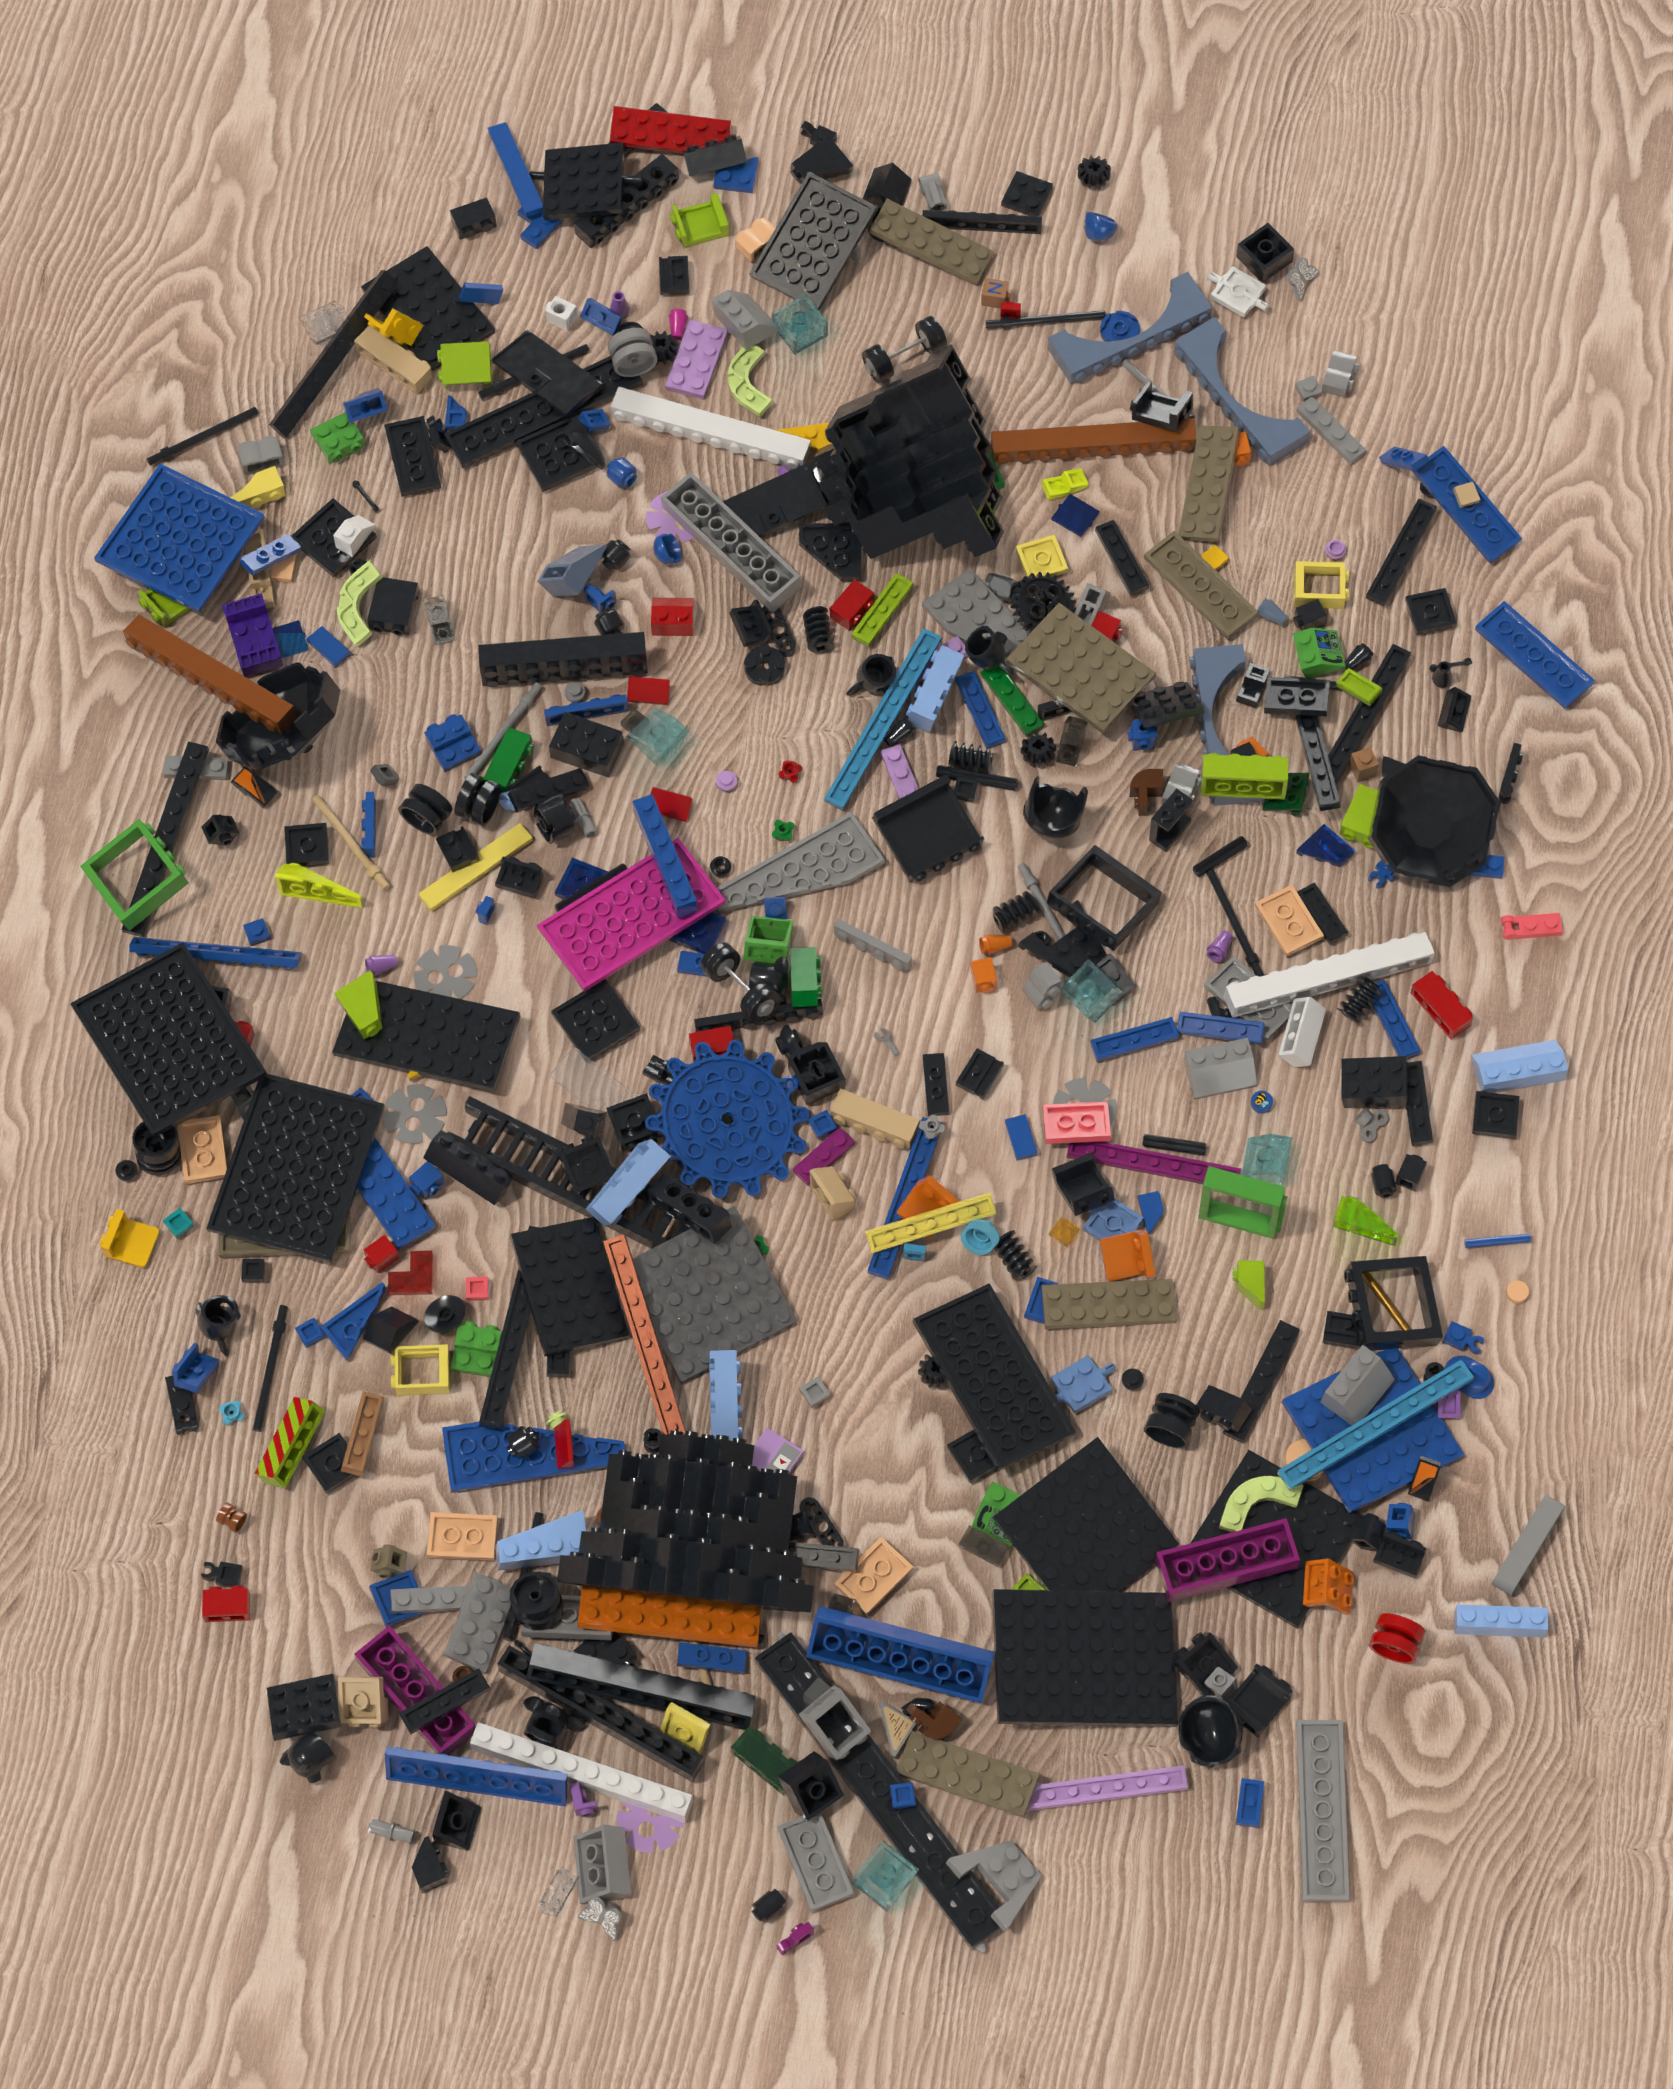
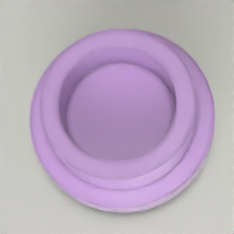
M1332 540L1325 547L1327 557L1333 560L1341 559L1346 552L1345 545L1339 540Z
M723 771L716 777V785L722 791H731L737 784L735 774L730 771Z

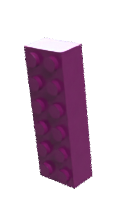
M1287 1518L1163 1550L1156 1553L1155 1561L1167 1600L1171 1602L1296 1569L1299 1566L1300 1558Z
M390 1625L354 1653L356 1661L370 1677H383L384 1694L400 1712L443 1689V1686ZM459 1707L417 1732L436 1754L450 1755L473 1736L476 1725L463 1709Z

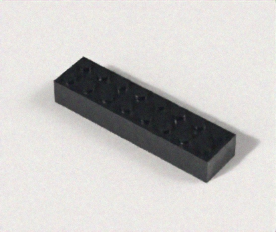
M644 632L478 645L482 685L488 687L507 684L515 686L520 683L534 684L535 682L577 681L582 678L599 679L607 676H640L648 673Z

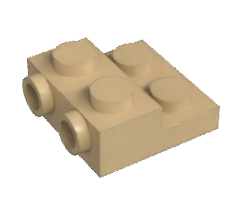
M342 1676L338 1678L341 1723H348L349 1727H360L362 1724H369V1727H382L384 1722L389 1721L388 1698H384L383 1677Z

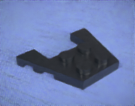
M1078 900L1072 903L1079 909L1084 911L1083 907L1081 906ZM1075 923L1072 924L1076 928L1050 947H1047L1034 932L1018 944L1020 949H1027L1034 954V957L1039 960L1044 959L1052 964L1054 969L1073 980H1077L1107 955L1100 941L1092 935L1086 934Z

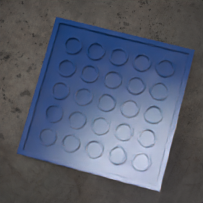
M160 463L94 559L95 562L200 613L255 534L265 516L263 513Z
M1398 1348L1385 1349L1376 1353L1383 1360L1395 1380L1368 1415L1420 1385ZM1341 1371L1282 1399L1281 1403L1311 1450L1352 1426L1320 1403L1324 1392ZM1431 1405L1323 1472L1350 1514L1411 1484L1420 1456L1441 1462V1468L1463 1458L1464 1453L1442 1418H1438V1412L1434 1405Z

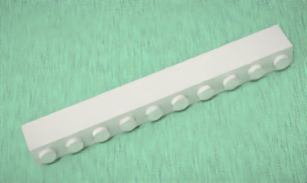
M618 387L611 404V416L618 421L631 422L639 427H649L657 432H667L675 437H685L697 443L710 444L714 448H724L736 454L742 453L754 459L767 460L772 464L786 465L790 469L806 464L811 452V440Z
M1426 932L1420 934L1412 933L1405 938H1393L1387 943H1375L1361 950L1353 949L1346 954L1332 955L1328 959L1313 960L1302 966L1294 965L1287 970L1280 972L1277 970L1272 971L1268 975L1254 976L1243 982H1232L1226 986L1224 998L1231 1016L1234 1018L1293 1002L1294 999L1311 997L1355 985L1357 981L1364 982L1362 975L1373 980L1432 964L1435 953Z
M479 1722L470 1741L472 1751L516 1766L536 1767L541 1770H557L567 1773V1783L569 1784L579 1782L580 1788L686 1823L693 1805V1796L691 1794Z

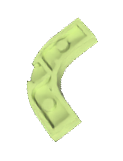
M754 345L747 350L742 347L735 355L728 370V384L735 400L753 414L761 417L771 406L772 399L755 389L749 381L750 372L765 355L763 349Z
M371 561L366 562L346 580L339 593L338 619L346 634L357 647L373 634L361 617L359 610L362 596L383 578Z
M1273 1476L1257 1477L1244 1482L1228 1499L1219 1528L1229 1532L1242 1530L1251 1507L1265 1500L1297 1508L1303 1485L1301 1484L1289 1491L1281 1478Z

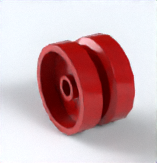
M1391 1613L1379 1614L1375 1625L1377 1632L1372 1634L1368 1645L1369 1648L1376 1654L1394 1662L1403 1664L1415 1663L1419 1652L1417 1646L1422 1644L1426 1633L1425 1629L1411 1619Z

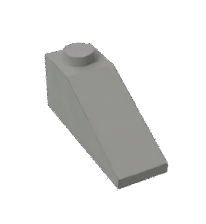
M1087 583L1074 614L1091 625L1098 611L1103 612L1111 592Z

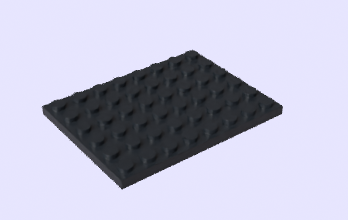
M184 942L70 1003L71 1008L153 1138L267 1076L266 1070Z
M267 1074V1076L258 1080L207 1224V1231L332 1264L385 1108L384 1103Z
M993 1589L997 1724L1176 1727L1178 1725L1175 1664L1173 1663L1175 1658L1172 1604L1168 1602L1166 1593Z

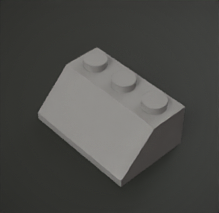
M726 290L711 299L716 318L746 350L780 331L779 327L746 293Z
M1248 1038L1185 1051L1184 1064L1194 1100L1257 1087L1254 1059Z
M1362 1345L1324 1392L1320 1403L1350 1425H1354L1368 1415L1395 1379L1383 1360Z
M602 1825L574 1836L580 1904H588L592 1897H599L605 1902L616 1901L631 1895L625 1828Z

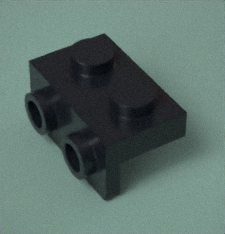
M753 600L748 607L732 608L729 614L743 647L766 644L772 634V628L764 615V609L759 601Z
M503 856L501 859L502 866L497 876L495 887L536 898L544 877L542 867L533 862L525 863L515 857L507 858Z
M1384 1532L1373 1562L1416 1578L1426 1548L1420 1542L1405 1540L1395 1532Z

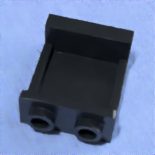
M1147 382L1139 390L1138 396L1131 401L1130 411H1132V420L1177 432L1193 409V392L1185 391L1181 398L1178 399L1153 392L1152 382Z
M385 577L378 581L367 618L369 628L375 632H391L398 636L403 634L409 635V625L415 600H418L420 595L418 583Z
M1176 788L1151 818L1149 841L1167 852L1191 823V818L1185 815L1184 812L1193 803V799Z
M1092 1153L1052 1168L1054 1183L1074 1216L1086 1213L1115 1200L1113 1188L1110 1183H1106L1097 1169Z
M1256 1663L1253 1671L1232 1697H1228L1227 1701L1238 1711L1243 1727L1259 1738L1291 1698L1293 1691L1285 1680H1278L1274 1677L1273 1672L1265 1665L1260 1666Z

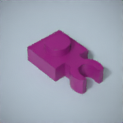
M809 1921L804 1925L803 1923L796 1925L791 1930L790 1936L776 1945L777 1950L782 1956L794 1946L797 1947L814 1935V1928Z

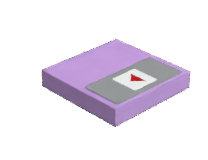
M766 1428L754 1446L752 1466H756L759 1471H761V1468L772 1469L774 1473L776 1469L789 1470L790 1474L804 1454V1450Z

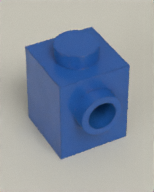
M428 1161L409 1177L412 1192L416 1196L421 1195L425 1200L429 1196H434L440 1190V1186L444 1184L443 1175Z

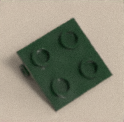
M1288 773L1285 799H1265L1262 810H1290L1292 816H1299L1302 813L1310 773Z

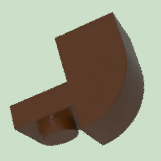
M1145 769L1133 777L1130 784L1129 797H1134V808H1138V816H1147V797H1163V769Z
M940 1701L929 1716L912 1703L906 1709L911 1714L909 1719L921 1726L918 1731L932 1739L948 1736L962 1720V1717Z

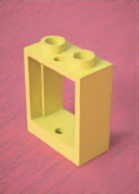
M1296 561L1294 569V607H1299L1318 599L1323 608L1344 609L1345 601H1349V589H1345V583H1349V571L1345 570V563ZM1304 574L1339 575V594L1304 593Z
M448 1344L397 1346L395 1348V1354H391V1367H395V1375H391V1388H395L397 1396L450 1393V1351ZM439 1358V1383L402 1385V1359Z

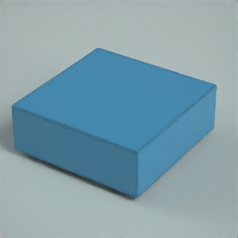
M904 1243L903 1258L925 1261L926 1246Z

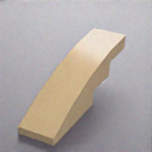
M263 529L257 530L246 545V555L266 545ZM267 568L253 576L249 573L252 596L262 593L266 608L275 607L270 569Z

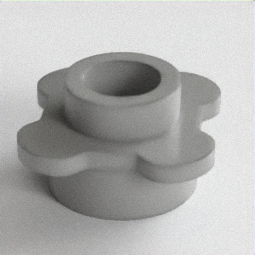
M930 1115L929 1119L919 1123V1128L923 1130L928 1139L937 1137L945 1130V1126L940 1124L936 1115Z

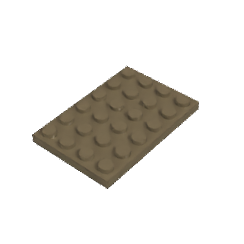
M1060 603L1052 609L1006 659L1008 665L1101 733H1104L1156 677V672Z

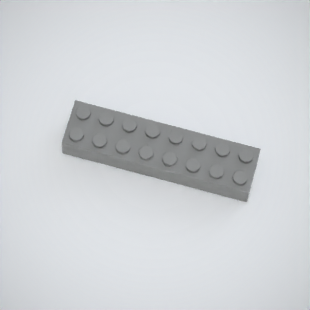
M692 472L661 497L664 510L772 613L803 587L801 576Z

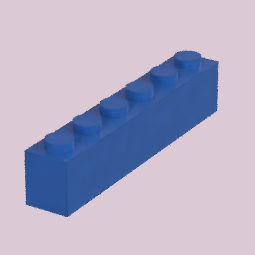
M653 794L633 800L634 815L677 918L698 912L697 900Z

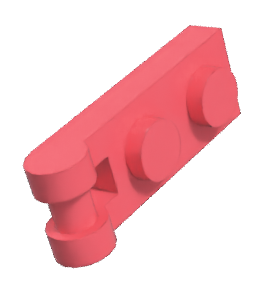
M1560 913L1526 916L1506 915L1500 918L1501 925L1504 926L1503 938L1505 940L1562 936L1563 933ZM1512 926H1518V930H1514Z

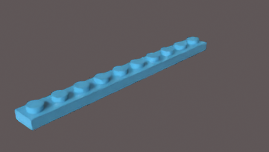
M925 628L922 629L897 672L893 683L890 684L826 794L825 802L843 811L932 658L934 651L940 644L941 636Z
M1459 1360L1279 1469L1277 1474L1289 1491L1473 1381L1474 1376L1463 1361Z

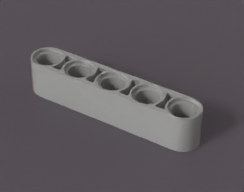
M1548 1495L1543 1497L1495 1576L1492 1585L1512 1596L1562 1514L1565 1505Z

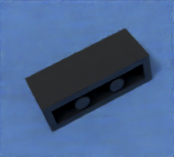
M736 134L725 136V140L717 141V139L706 141V144L698 146V144L687 146L686 150L682 151L689 176L747 162L741 137H736Z

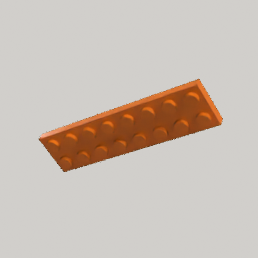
M582 1586L577 1628L757 1647L761 1607L639 1591Z

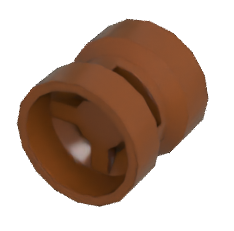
M227 1502L220 1509L216 1522L221 1525L226 1524L231 1531L236 1533L244 1525L247 1513L242 1510L237 1511L232 1504Z

